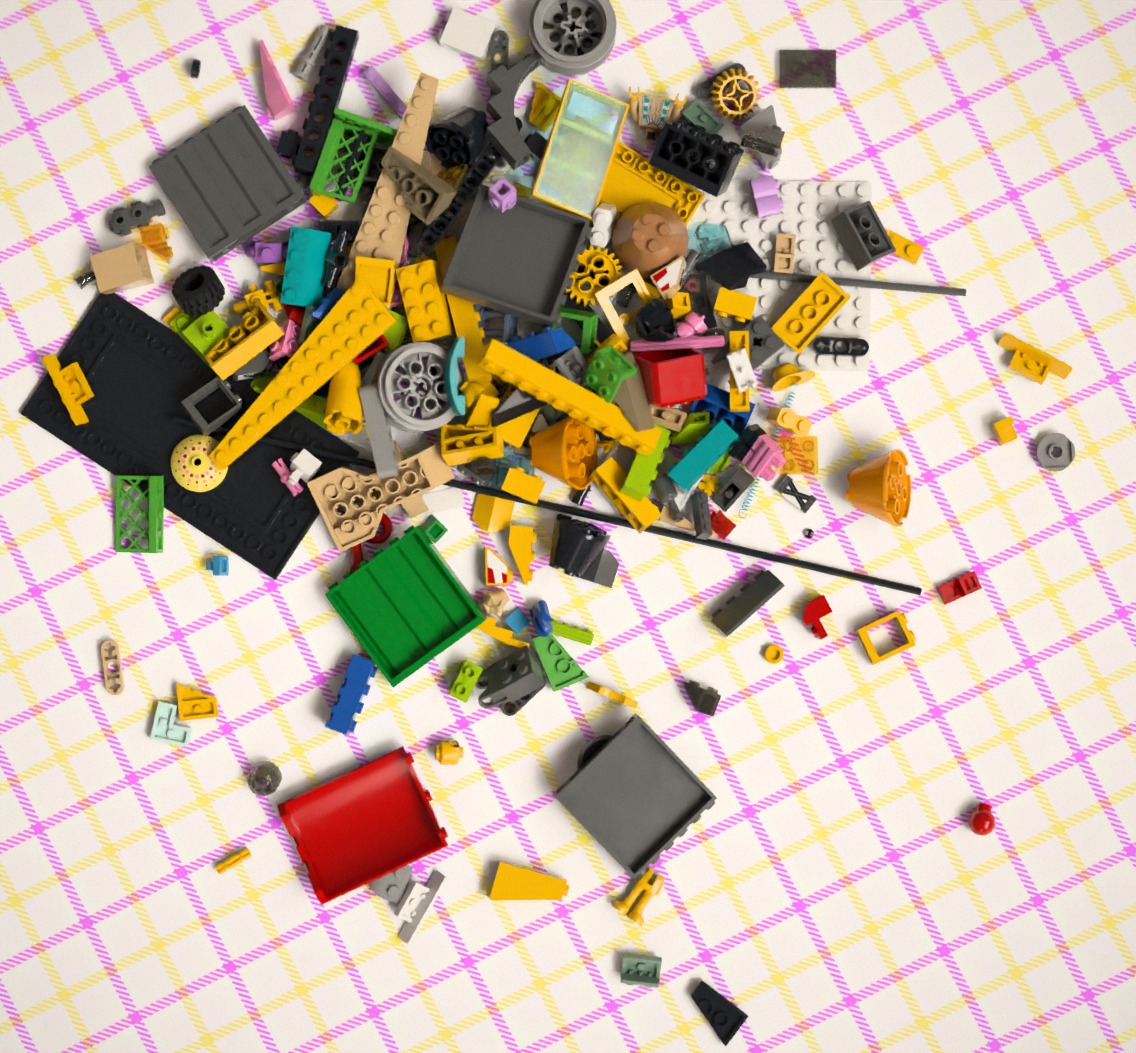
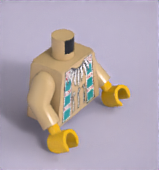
M631 86L628 89L630 95L629 112L634 123L639 125V129L646 130L644 140L649 142L656 141L657 132L662 133L666 122L681 116L683 105L687 101V96H685L684 101H680L678 99L679 93L676 95L675 100L640 95L639 86L636 93L631 92Z

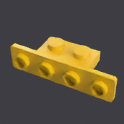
M1006 332L998 342L999 346L1014 353L1008 368L1041 385L1045 381L1048 372L1066 379L1073 369L1065 362Z
M55 354L42 357L44 366L49 372L54 386L58 389L62 402L66 405L72 421L75 425L89 422L81 404L94 397V394L78 362L62 369Z

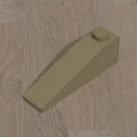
M389 147L381 161L391 180L396 182L401 190L400 194L402 197L406 198L410 204L412 213L426 225H429L448 208L457 192L443 179L393 147Z
M632 352L621 353L638 370L634 376L622 380L612 402L619 405L623 410V416L637 432L654 429V423L640 368Z

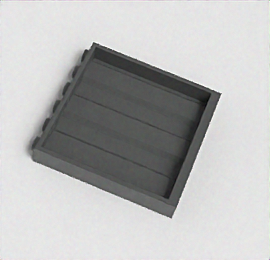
M245 105L236 107L230 115L219 118L216 124L202 129L199 135L194 138H188L183 145L171 149L168 155L154 160L152 165L149 166L211 263L308 202Z

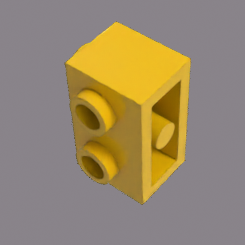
M720 287L713 312H716V316L722 318L730 316L735 318L734 321L745 324L746 321L750 322L757 298Z
M514 466V469L510 467L500 490L537 504L546 483L542 481L543 477L534 473L531 476L524 473V469Z

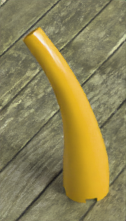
M324 291L322 300L326 298V294L324 293ZM354 360L335 374L330 381L323 423L327 424L329 431L339 435H344L345 432L353 431L354 435L362 429L364 411L359 387L363 386L359 365H356Z

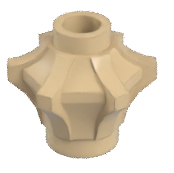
M502 588L495 591L484 590L482 592L483 603L480 604L481 609L486 614L490 612L498 617L501 616L504 606L510 601L508 594Z

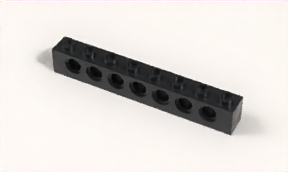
M336 25L335 31L332 30L330 33V48H326L324 53L326 61L319 70L318 76L321 78L319 83H316L314 86L313 94H315L314 101H310L308 106L310 114L303 123V137L300 136L298 139V154H294L292 159V165H294V170L297 173L314 176L331 124L335 118V108L339 106L359 40L358 30ZM339 45H344L346 47L343 51H338L336 49V47ZM335 62L341 64L336 69L332 68L331 65ZM328 80L335 81L333 86H327L325 83ZM322 98L330 99L327 104L320 103ZM322 115L325 118L323 121L317 122L315 117ZM312 133L319 134L317 139L309 138ZM306 151L314 152L311 157H305L304 153Z

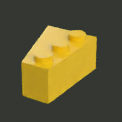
M446 423L441 426V455L448 466L504 457L503 439L497 429L477 426L471 428L464 427L461 424L455 426Z

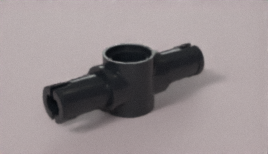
M338 230L335 245L326 252L324 260L327 264V273L322 284L323 286L334 289L338 273H341V269L347 266L349 259L346 254V246L351 233Z

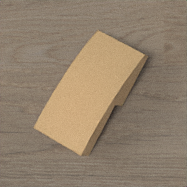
M776 234L774 272L793 274L796 234Z

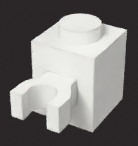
M305 449L300 453L296 452L290 459L292 463L289 469L293 473L287 482L293 487L300 478L306 483L309 482L319 471L322 462Z

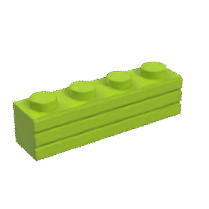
M551 619L553 626L551 634L591 646L594 637L593 631L587 629L583 631L581 627L574 626L573 628L568 623L563 622V624H560L558 620Z

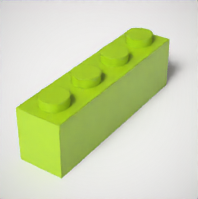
M654 424V426L662 431L655 449L648 456L635 452L620 489V493L641 502L644 496L648 497L652 486H649L651 480H655L658 474V470H656L657 464L661 465L665 456L662 452L668 448L671 441L668 438L671 431L657 424Z

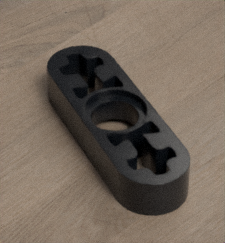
M819 337L813 343V350L818 355L863 357L869 350V344L864 339ZM820 341H823L824 345H830V341H833V352H829L830 348H824L823 351H820V348L816 345ZM849 342H852L851 346H858L859 343H862V347H865L861 353H858V349H852V353H848L850 349ZM836 343H845L846 350L838 352L835 348Z

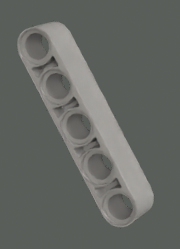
M378 383L359 387L378 477L379 479L397 476L400 473L387 412L379 397Z

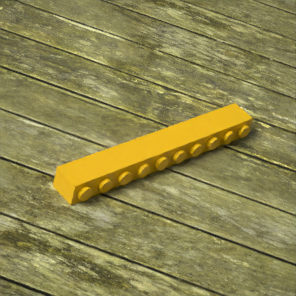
M494 339L486 346L478 364L485 371L516 385L520 390L527 391L537 399L551 404L554 408L560 409L572 418H576L586 423L587 426L601 431L605 436L614 438L622 445L636 450L641 455L648 456L655 449L662 430L654 426L652 430L637 432L623 416V410L620 407L607 403L596 394Z

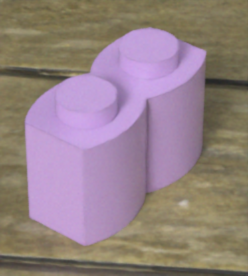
M773 175L750 180L749 185L757 218L761 219L780 214L781 209H784L782 198H778L777 190H779L778 180L774 179Z

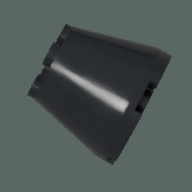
M462 106L460 109L432 123L428 129L425 143L429 153H433L442 162L441 166L453 172H464L472 167L486 140L485 135L489 125L486 120V113L472 107Z
M557 514L554 521L548 565L555 569H559V567L564 569V573L574 577L576 575L583 578L608 544L611 535H608L607 531L589 522H583L578 519L572 520V517L569 515Z

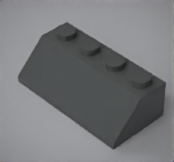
M769 569L766 572L761 570L754 576L756 580L751 585L746 583L740 589L742 593L739 596L735 597L733 595L725 602L727 606L723 610L718 608L711 615L713 619L710 622L725 638L732 634L785 586Z

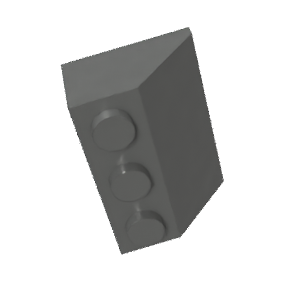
M870 200L843 211L831 220L857 271L897 251Z

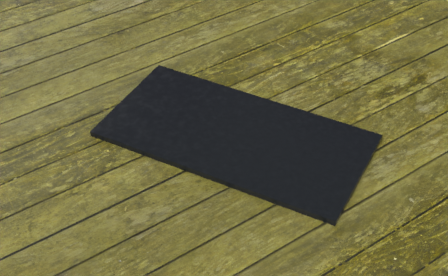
M100 293L57 358L62 369L78 362L94 394V397L81 404L89 422L75 425L66 405L62 402L58 389L53 384L49 372L20 414L115 476H164V508L271 578L277 580L321 513L304 480L300 478L298 481L303 491L297 492V495L293 496L286 484L281 482V477L272 467V463L278 462V459L282 458L289 469L292 463L290 459L296 452H300L256 442L228 466L224 480L216 488L206 492H193L182 487L172 474V453L176 446L185 438L203 434L199 428L174 423L173 418L174 415L190 418L182 408L181 402L218 375L173 330L116 293ZM232 374L226 380L231 386L230 391L233 395L237 394L241 398L243 411L221 425L229 428L234 427L260 396V393L254 391L250 386L252 383L250 380L235 381ZM218 388L196 403L194 407L207 423H212L233 408V405ZM293 410L264 435L358 457L360 453L296 410ZM212 432L207 436L216 439L220 443L226 435ZM313 455L322 464L311 480L342 466L350 469L352 464ZM196 459L195 465L199 466L201 464V460ZM122 479L124 482L132 486V484L127 479ZM142 480L138 484L143 492L148 489V480Z

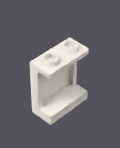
M453 7L452 12L448 11L445 22L447 24L445 29L441 28L439 32L440 46H448L475 57V60L483 62L491 43L492 35L496 30V23Z

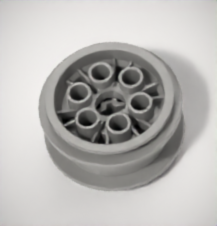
M536 0L529 17L531 47L534 53L537 51L542 56L541 62L554 72L563 75L589 73L607 60L615 45L617 21L615 11L609 0ZM567 3L568 11L565 14L560 4ZM591 7L595 11L586 18L585 13ZM578 10L581 12V16L575 18L571 13ZM555 17H562L563 21L556 24L553 21ZM592 22L596 27L589 30L585 25ZM543 23L553 26L554 29H543ZM572 25H575L574 32L570 31ZM602 34L601 39L592 37L591 35ZM552 35H558L560 37V40L557 42H552L550 40V37ZM584 41H590L592 43V46L590 48H585L582 46V43ZM560 45L562 46L559 52L553 50ZM567 47H572L574 49V52L572 54H566L564 52V49ZM580 48L584 54L578 56L577 49Z
M414 342L391 350L379 361L374 370L371 384L378 383L379 397L387 412L391 426L406 432H423L437 429L448 423L455 416L445 389V365L449 352L433 343ZM421 358L426 359L425 367H423ZM457 362V395H462L459 389L465 381L462 370ZM412 364H416L418 367L416 374L411 371ZM399 365L406 374L402 375L395 371V369ZM431 366L436 369L435 376H432L429 372ZM442 376L443 381L438 382L437 378ZM401 379H404L405 381V389L401 388L399 385ZM416 384H420V391H415ZM438 384L444 388L442 394H439L437 391ZM402 392L401 395L403 397L395 401L392 394ZM408 397L413 399L414 405L412 407L407 404ZM436 397L442 400L441 405L438 404ZM428 399L433 404L431 409H428L425 404ZM418 406H420V418L414 417Z

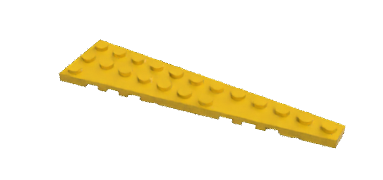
M360 276L209 455L221 471L226 469L397 322Z

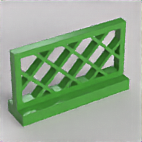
M335 108L334 115L336 119L341 120L342 123L378 132L376 144L392 147L398 130ZM345 129V133L355 136L353 131ZM368 136L367 141L371 142L372 136Z
M334 118L309 187L312 194L331 198L336 197L339 200L355 204L379 135L378 132L342 123L341 120ZM345 129L353 131L355 136L345 141L343 137ZM365 130V134L372 136L370 143L364 146L361 143V147L358 149V152L364 151L365 159L359 163L354 159L355 165L350 168V170L358 168L359 176L352 181L347 176L349 182L341 187L344 189L352 186L353 194L351 197H347L342 194L341 190L339 191L340 194H336L339 186L335 179L339 178L346 171L341 162L352 156L353 151H350L348 144L359 138L360 134L357 135L356 132ZM346 146L349 154L339 158L337 155L338 149ZM340 163L343 171L333 176L331 173L332 167ZM334 181L337 188L331 192L325 191L326 184Z
M116 475V552H164V476ZM122 479H127L132 484L127 492L122 488ZM142 480H148V489L145 492L138 486ZM134 488L141 494L136 501L129 496ZM125 498L132 504L127 511L122 507V501ZM143 498L148 502V508L145 511L137 505ZM134 507L141 513L135 521L129 515ZM125 517L132 523L127 530L122 527V520ZM143 517L148 521V527L145 530L137 524ZM134 526L141 533L136 540L129 534ZM125 536L132 542L128 548H122V539ZM143 536L148 540V549H143L137 543Z

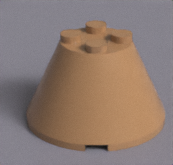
M643 202L630 207L619 217L612 233V247L616 259H619V263L625 270L630 272L637 268L642 278H650L652 274L677 258L685 257L688 248V232L684 221L672 208L657 202Z

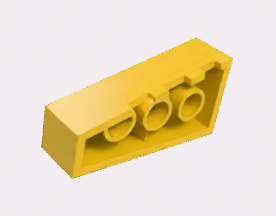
M260 300L254 304L256 307L250 313L247 311L243 315L244 320L237 327L233 326L229 330L228 337L221 339L205 356L212 369L222 380L232 375L236 370L284 335V332Z

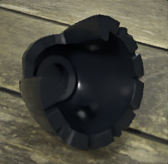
M653 298L640 310L634 320V331L644 341L661 343L677 337L678 329L676 320L673 318L674 315L660 299Z

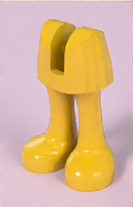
M650 867L646 868L647 871L642 877L635 879L637 883L630 894L624 900H617L612 905L626 915L639 894L645 890L635 908L627 916L640 926L644 924V918L642 917L644 908L654 895L660 893L665 880L659 874L653 880L652 885H649L647 882L655 871Z

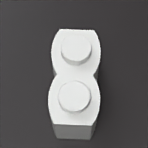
M602 203L595 210L593 215L594 227L590 235L591 245L605 247L612 239V223L617 215L615 205Z

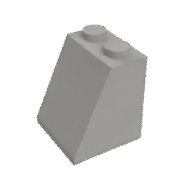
M771 104L742 124L738 131V135L763 170L775 168L779 164L782 155L774 107Z

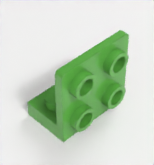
M610 345L595 352L583 380L607 403H611L622 380L634 376L638 369Z

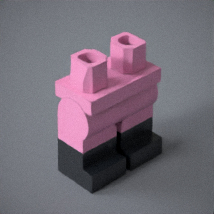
M758 424L749 425L728 454L741 461L755 478L761 476L767 482L772 481L776 476V472L771 468L772 465L776 468H781L787 461L781 454L783 449Z

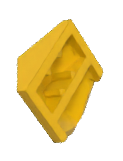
M477 494L472 519L484 531L494 533L509 528L515 502L494 496Z

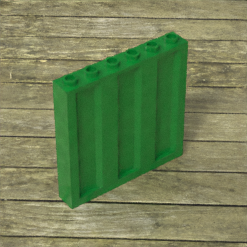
M412 525L407 528L402 538L395 537L388 543L390 546L387 549L380 548L373 554L375 558L370 561L366 559L357 565L360 569L356 572L351 570L343 576L344 580L339 584L337 581L327 588L329 591L325 594L393 688L488 619L420 525L417 527Z

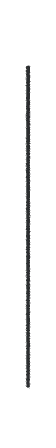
M174 415V423L198 428L192 419ZM220 426L213 432L227 435L232 428ZM263 436L257 441L299 452L305 449L312 455L376 469L375 461L268 436ZM454 479L442 484L635 529L628 520L540 499H538L537 504H534L505 491ZM650 525L644 530V532L907 593L921 595L922 592L920 587L713 539H698L695 535Z

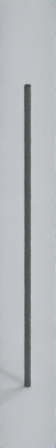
M597 261V262L594 263V264L604 265V264H603L602 262H600V261ZM695 265V267L693 268V273L707 274L703 271L698 272L696 270L697 265ZM768 271L749 276V278L812 283L817 277ZM829 277L840 286L966 296V289Z

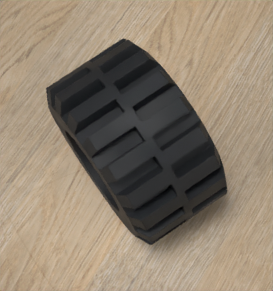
M205 265L200 267L194 266L187 269L186 272H182L172 286L173 297L183 312L189 316L195 315L197 317L213 311L215 307L220 305L219 303L224 299L223 296L225 295V288L215 271Z

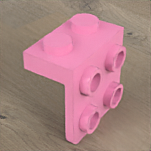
M290 319L279 325L284 335L270 344L268 358L274 362L285 355L291 358L302 345V343H298L301 328Z

